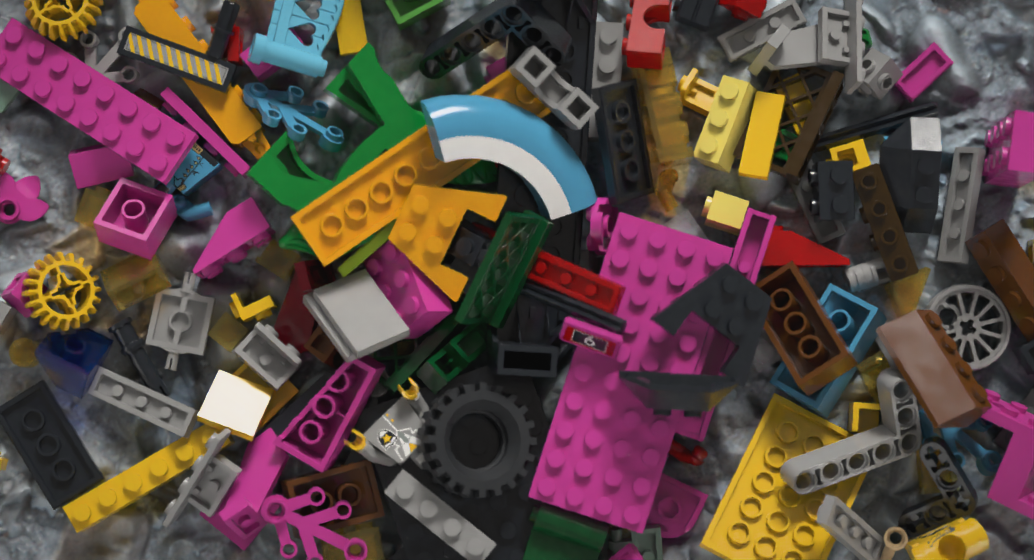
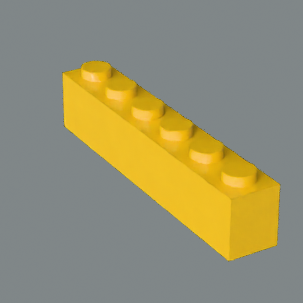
M204 424L192 431L189 439L182 437L63 506L62 508L76 532L86 531L190 470L196 459L201 454L204 456L208 449L205 447V444L214 432L219 434L222 430ZM231 434L219 452L235 443Z

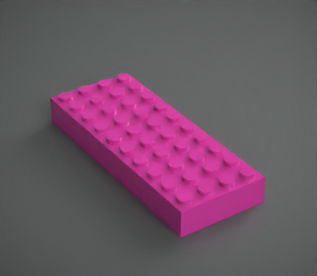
M619 212L599 275L626 287L619 309L615 315L627 321L625 331L621 335L623 339L615 358L576 346L528 497L643 534L682 410H671V416L653 415V409H647L618 377L619 370L694 374L709 325L691 312L677 333L672 336L652 322L650 318L656 312H660L667 307L676 297L683 295L691 289L696 282L722 263L729 264L734 248ZM584 321L585 323H588V324H590V325L596 326V325H594V324H592V323H589V322H587V321Z

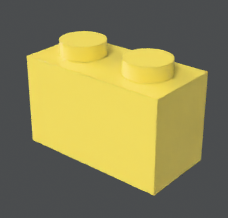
M715 190L713 197L707 196L701 214L702 217L706 218L704 225L738 235L749 201Z

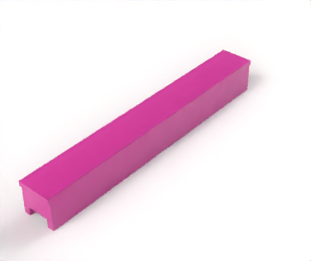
M748 207L729 265L755 285L777 216L768 215ZM710 325L694 374L724 376L719 370L733 352L735 344ZM715 406L709 412L702 411V417H684V410H682L675 433L701 442L704 441Z

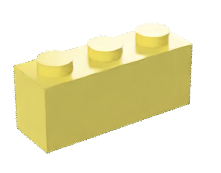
M723 75L692 155L704 166L727 173L730 172L735 159L733 153L751 117L756 91H758L749 82Z

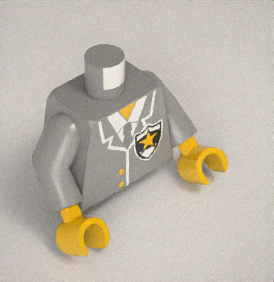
M408 378L411 382L410 389L403 390L398 385L397 388L403 396L364 434L352 429L351 431L357 436L356 440L350 443L344 439V443L351 449L357 450L370 462L389 467L398 463L401 466L410 457L422 470L421 463L425 460L423 453L417 452V446L421 445V436L417 435L418 428L423 427L425 420L421 417L425 411H429V406L420 394L418 385L412 378Z

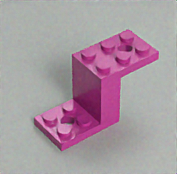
M985 389L988 395L987 399L992 408L984 413L981 418L1013 432L987 497L1034 520V414L1027 412L1028 408L1023 404L1014 401L1008 403L1001 400V395L997 392Z

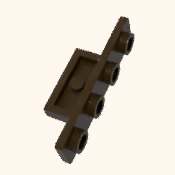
M875 163L854 171L853 181L863 207L859 208L864 224H870L873 232L872 235H869L871 244L875 252L880 251L890 280L895 282L917 274L919 269L880 165Z

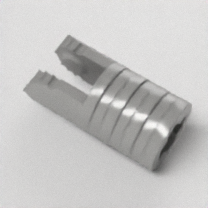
M882 257L842 270L844 283L850 294L891 281L887 271L877 274V269L885 267Z

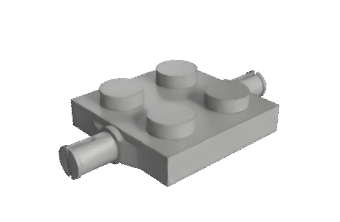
M185 272L182 289L157 287L145 344L161 347L168 351L164 369L177 371L179 354L192 353L202 356L205 354L216 299L201 296L193 291L197 276L194 273Z

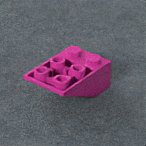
M252 197L226 212L192 270L195 275L202 279L205 277L212 279L223 272L222 266L232 261L235 264L247 257L246 251L252 247L257 246L261 248L273 240L271 235L275 234L276 231L259 204Z

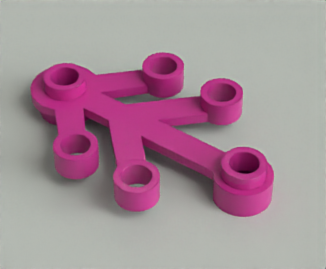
M313 487L308 493L288 500L281 495H271L263 501L261 506L262 517L266 522L275 525L281 544L280 553L284 558L291 559L298 552L296 542L290 538L287 523L298 528L307 555L306 560H311L314 557L324 560L323 556L318 553L313 536L343 550L347 560H365L367 557V545L362 539H347L319 525L337 518L347 519L350 517L352 507L348 501L340 500L334 507L306 516H301L293 511L310 504L313 506L323 504L325 492L322 488ZM315 491L322 494V498L319 501H313L310 496ZM272 505H280L282 511L279 514H273L270 511ZM340 505H346L349 510L346 514L341 515L337 512V508ZM286 544L294 546L295 549L291 554L283 551V547ZM352 545H359L361 551L358 554H352L350 552Z

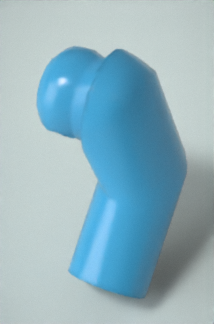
M181 194L173 196L177 214L185 221H194L213 215L210 201L194 205Z

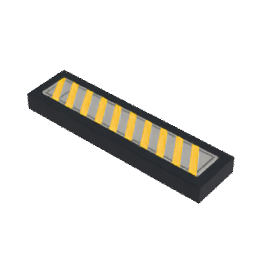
M128 25L117 50L119 55L226 94L237 70V66Z

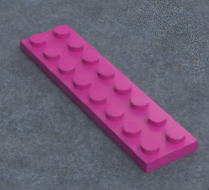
M11 18L0 34L1 80L163 184H168L198 140L199 136L16 19Z

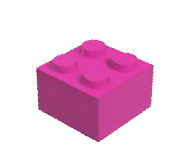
M120 177L93 224L99 242L151 260L178 214L173 195Z

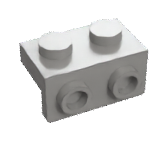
M258 322L252 332L234 349L233 353L277 392L301 366L302 360L299 358L301 354L291 344L285 346L278 339L279 334L273 327L268 324L263 326Z

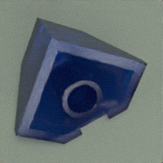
M89 328L77 329L76 333L61 335L60 331L50 332L37 347L34 355L55 387L82 399L89 390L99 366L102 367L114 340Z

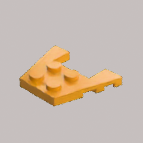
M413 184L388 239L448 297L457 302L468 280V276L442 265L443 257L467 209L496 222L507 196Z

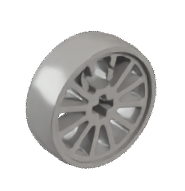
M959 284L942 290L930 300L925 310H932L938 316L942 309H948L952 312V323L950 325L942 323V327L947 335H952V339L955 342L959 341L957 351L961 357L967 342L972 359L968 364L972 371L990 366L1003 354L1010 339L1011 322L1005 305L993 292L974 284ZM961 294L972 296L967 313ZM951 296L955 297L957 307L946 303L945 300ZM979 297L985 301L986 305L974 316L976 302ZM991 308L996 318L980 322L979 319ZM969 322L968 328L971 330V333L962 334L963 328L959 325ZM997 322L998 334L983 330L981 327ZM979 334L995 338L996 343L993 349L981 339ZM974 340L987 352L986 356L981 360H978Z

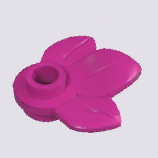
M4 173L0 177V221L2 223L15 224L20 220L33 222L45 215L49 205L38 199L41 190L38 176H27L17 182L8 173ZM9 205H13L15 208L12 215L5 213V209Z

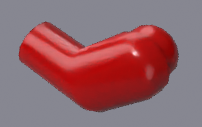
M674 439L668 452L679 461L694 466H700L705 463L704 459L708 456L707 450L703 447L696 445L693 451H690Z

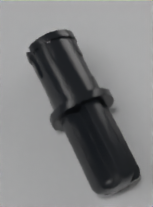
M230 0L223 2L216 25H212L214 31L205 54L223 60L230 36L235 34L232 30L240 10L238 3Z

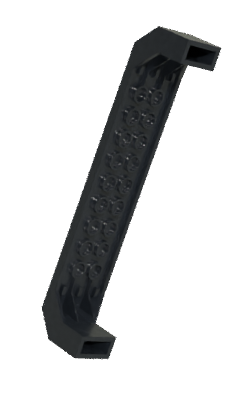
M537 0L572 37L573 43L566 61L561 67L554 68L555 71L568 84L573 87H579L591 99L598 0ZM513 31L507 34L504 71L510 68L528 48ZM552 112L541 118L567 141L586 169L589 120L579 130L571 131ZM498 163L496 194L505 195L507 199L496 222H494L493 229L498 230L506 212L524 213L525 210H531L554 224L541 250L579 266L583 209L553 220L542 216L532 193L524 181L515 172ZM527 278L528 280H530V281H532V282H535V283L540 284V285H542V286H544V287H547V286H545V285H543V284H541V283H538V282H536V281H534V280H531V279ZM519 294L503 329H497L491 324H487L488 370L504 375L556 378L557 364L574 345L561 340L560 333L565 318L571 317L576 319V317Z

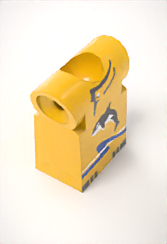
M961 517L917 537L908 538L904 548L911 560H969L989 549L990 543L984 528L974 518L965 520Z

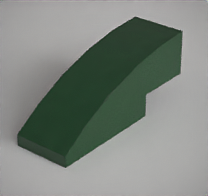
M470 324L426 361L415 373L434 395L487 350V324Z

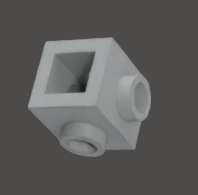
M871 48L862 59L865 79L857 90L866 97L872 95L882 100L903 73L891 57Z

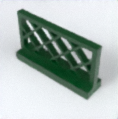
M525 210L524 213L506 212L455 320L461 324H491L497 329H503L554 224L531 210Z
M448 297L455 304L452 308L453 312L441 320L439 324L437 323L429 334H423L418 339H401L397 341H414L415 350L410 355L398 356L397 342L394 343V356L377 357V350L373 352V359L380 363L395 362V372L387 380L381 376L378 381L388 390L392 397L398 399L402 396L397 388L398 385L403 390H408L411 387V382L408 378H412L415 382L419 378L415 373L423 364L468 325L461 324L455 320L463 300L459 298L455 302ZM398 361H404V362L399 366Z

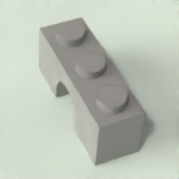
M537 47L527 48L511 65L508 71L571 131L579 130L597 111L599 106L579 87H573L563 80L554 68L556 66Z

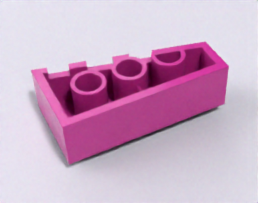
M368 355L349 363L345 361L326 382V385L308 402V405L272 443L322 473L332 468L345 445L344 439L347 440L349 438L351 430L359 419L386 366Z

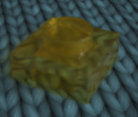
M225 312L209 331L208 335L232 353L250 330L228 312Z

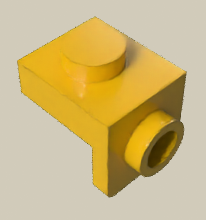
M693 68L688 76L684 75L678 84L677 91L680 92L679 104L704 116H708L718 87L699 79V70Z
M235 292L230 295L233 302H230L229 306L235 318L241 317L244 322L256 318L257 322L272 316L271 310L277 308L273 297L270 295L247 306H244L238 293Z

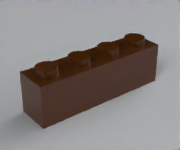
M1001 219L967 240L965 244L1028 342L1034 339V266L1005 220Z

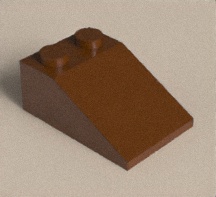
M368 459L332 467L323 473L315 471L280 481L283 496L287 500L306 494L313 487H320L324 490L325 501L319 506L310 504L293 511L301 516L334 507L340 500L348 501L352 507L350 517L347 519L337 518L319 524L331 531L385 516L372 462ZM315 491L310 497L313 501H319L322 498V494ZM340 505L337 508V512L341 515L346 514L349 510L346 505ZM291 525L294 538L301 540L298 528Z

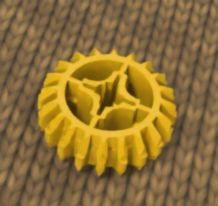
M46 0L23 1L27 9L25 15L28 20H31L30 24L33 29L38 30L43 37L48 35L53 41H56L60 36L62 41L67 42L69 35L78 40V32L83 31V33L88 34L87 26L89 24L96 26L97 23L93 17L102 16V11L98 7L103 5V0H84V2L83 0H63V2L66 1L69 9L64 5L61 6L59 0H49L46 4H44ZM83 2L82 7L77 12L78 6Z
M62 252L55 253L54 257L51 254H47L44 256L43 261L39 259L34 262L36 269L30 268L27 270L28 276L32 279L23 280L22 284L29 287V290L23 291L21 295L30 298V301L24 304L26 308H34L30 317L36 318L41 316L39 325L44 326L49 322L50 330H56L60 327L61 331H67L70 326L73 329L79 328L80 322L87 323L90 320L88 314L96 313L97 310L92 304L100 303L101 299L94 294L100 292L102 288L94 286L93 282L97 281L99 276H90L89 273L92 271L93 266L83 267L84 258L80 257L75 261L73 253H68L65 257ZM60 269L71 273L77 281L67 279L64 272H60ZM48 274L49 287L47 292L43 294L42 285L45 276ZM72 287V289L65 291L66 294L52 296L60 288ZM81 289V300L78 307L75 308L77 304L75 295ZM46 302H54L59 307V310H63L64 314L55 312Z

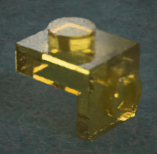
M881 351L856 366L865 389L877 404H879L877 378L883 370L890 368L887 358Z

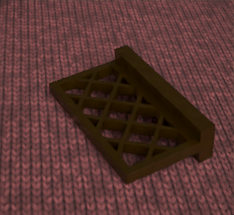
M816 66L796 68L799 76L783 81L780 75L781 69L773 70L763 92L771 93L782 88L787 100L785 101L784 108L789 106L794 119L780 124L778 134L782 144L776 146L774 153L785 149L788 156L784 168L772 163L770 172L787 178V182L799 185L845 87V74L834 70L831 73ZM815 75L825 79L821 88L811 92L805 79ZM801 81L806 94L790 99L786 86ZM817 96L814 102L812 97ZM809 99L812 106L810 113L798 117L793 104ZM750 119L733 153V157L740 160ZM805 121L804 126L802 128L800 122ZM797 124L800 131L798 138L786 142L781 130ZM794 146L790 153L788 148Z

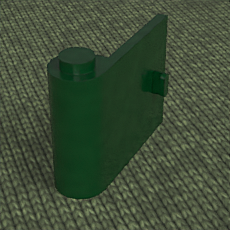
M541 501L540 506L534 504L529 518V522H533L534 525L523 560H598L610 523Z

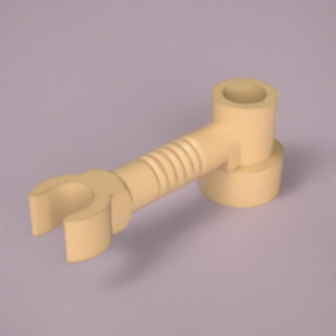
M892 526L885 531L884 542L886 545L880 560H892L895 551L901 550L906 546L908 536L903 528ZM894 532L901 535L900 540L897 542L890 540V535Z

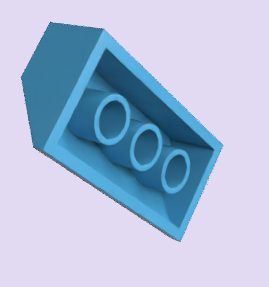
M831 283L820 298V302L858 362V365L810 396L798 387L784 361L781 362L770 380L772 385L825 418L829 416L878 334L875 330L887 321V318L879 308Z

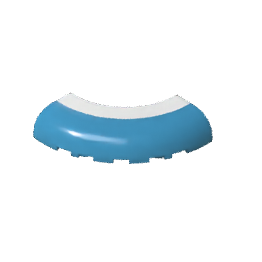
M454 94L420 101L435 158L443 162L474 158L503 164L524 181L538 205L540 214L550 220L580 211L596 203L597 196L592 181L573 148L553 127L532 112L513 103L481 95Z

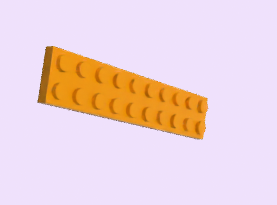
M508 69L470 94L513 103L532 112L539 118H543L551 112ZM425 125L290 218L318 260L325 267L397 218L413 184L442 187L481 159L466 158L443 162L435 158L427 125Z

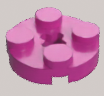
M598 197L596 203L586 209V218L590 222L587 249L595 251L597 255H606L619 215L618 207L610 205L609 197Z

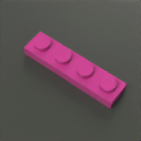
M167 87L160 94L165 100L162 106L174 117L179 113L186 120L183 126L196 134L199 133L206 140L203 146L214 157L220 153L227 160L224 166L235 177L241 174L246 179L248 177L246 173L251 167Z

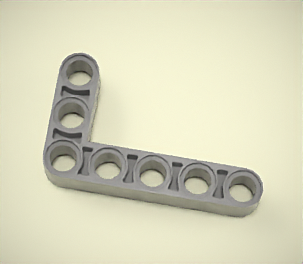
M887 368L877 378V390L883 425L787 460L780 469L781 479L798 494L804 495L916 453L922 444L917 399L903 375L894 368Z

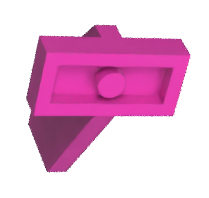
M271 427L255 437L253 441L248 442L239 467L242 471L233 484L225 509L219 512L224 523L243 540L268 524L262 517L261 506L263 501L271 495L290 458L285 450L272 443L277 438V435Z

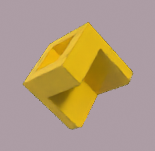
M849 403L847 431L861 433L878 427L879 411L881 410L880 404Z

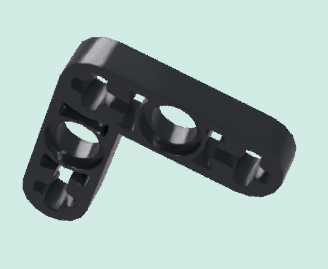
M937 436L928 437L923 442L920 449V457L941 494L903 510L898 520V526L905 530L908 537H917L961 517L968 516L974 512L978 502L977 492L949 445L944 439ZM930 447L934 450H940L938 457L935 453H928ZM951 470L956 474L957 480L947 482L942 478L941 472ZM960 495L963 499L969 498L968 505L964 502H958ZM932 506H940L945 510L946 515L935 517L930 512V508ZM908 518H910L912 521L920 519L916 527L912 523H906Z

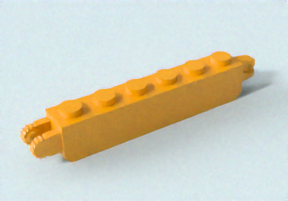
M138 0L140 3L135 6L134 15L149 34L201 53H206L209 45L204 39L198 42L192 34L196 28L187 16L181 19L176 13L175 9L179 6L175 0ZM182 78L234 147H245L258 160L270 149L271 146L263 133L265 130L261 126L263 123L262 116L256 108L249 110L243 102L244 94L238 84L234 87L230 85L229 91L226 94Z

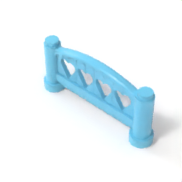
M275 0L267 35L255 33L250 45L247 61L260 64L262 61L311 77H323L328 61L323 60L321 56L337 27L345 0H319L321 7L316 10L318 18L314 20L310 19L296 4V2L304 0ZM306 24L313 26L315 32L310 36L312 45H303L289 29Z

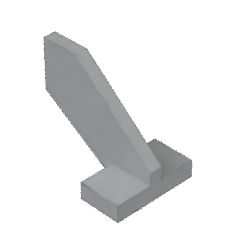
M782 23L747 70L757 76L764 66L771 70L827 65L818 63V24L791 31Z

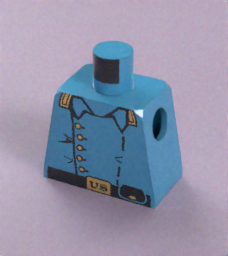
M195 143L168 184L165 185L159 181L153 189L171 195L177 188L188 197L224 167L201 146Z

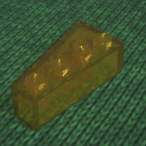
M666 47L662 70L630 67L632 78L638 79L641 107H644L646 117L643 118L645 135H649L651 146L647 147L650 164L655 163L656 170L690 164L694 158L693 147H687V143H689V130L687 122L681 118V115H683V104L680 93L676 92L675 89L677 78L670 48Z

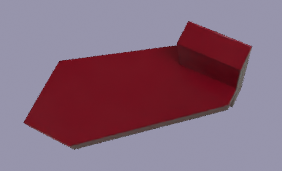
M304 260L294 263L295 274L273 328L279 334L278 339L285 346L291 344L300 354L309 352L303 346L318 325V322L303 303V295L336 281L332 263L323 267L319 260Z

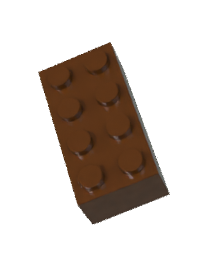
M790 261L755 284L772 298L763 328L798 387L808 396L858 365V362L809 282L793 261Z

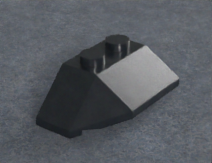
M909 116L880 145L879 165L905 233L931 234L938 210L942 159L940 118Z
M619 370L618 376L647 409H653V415L671 416V410H684V417H702V411L709 412L741 383V377L624 370Z

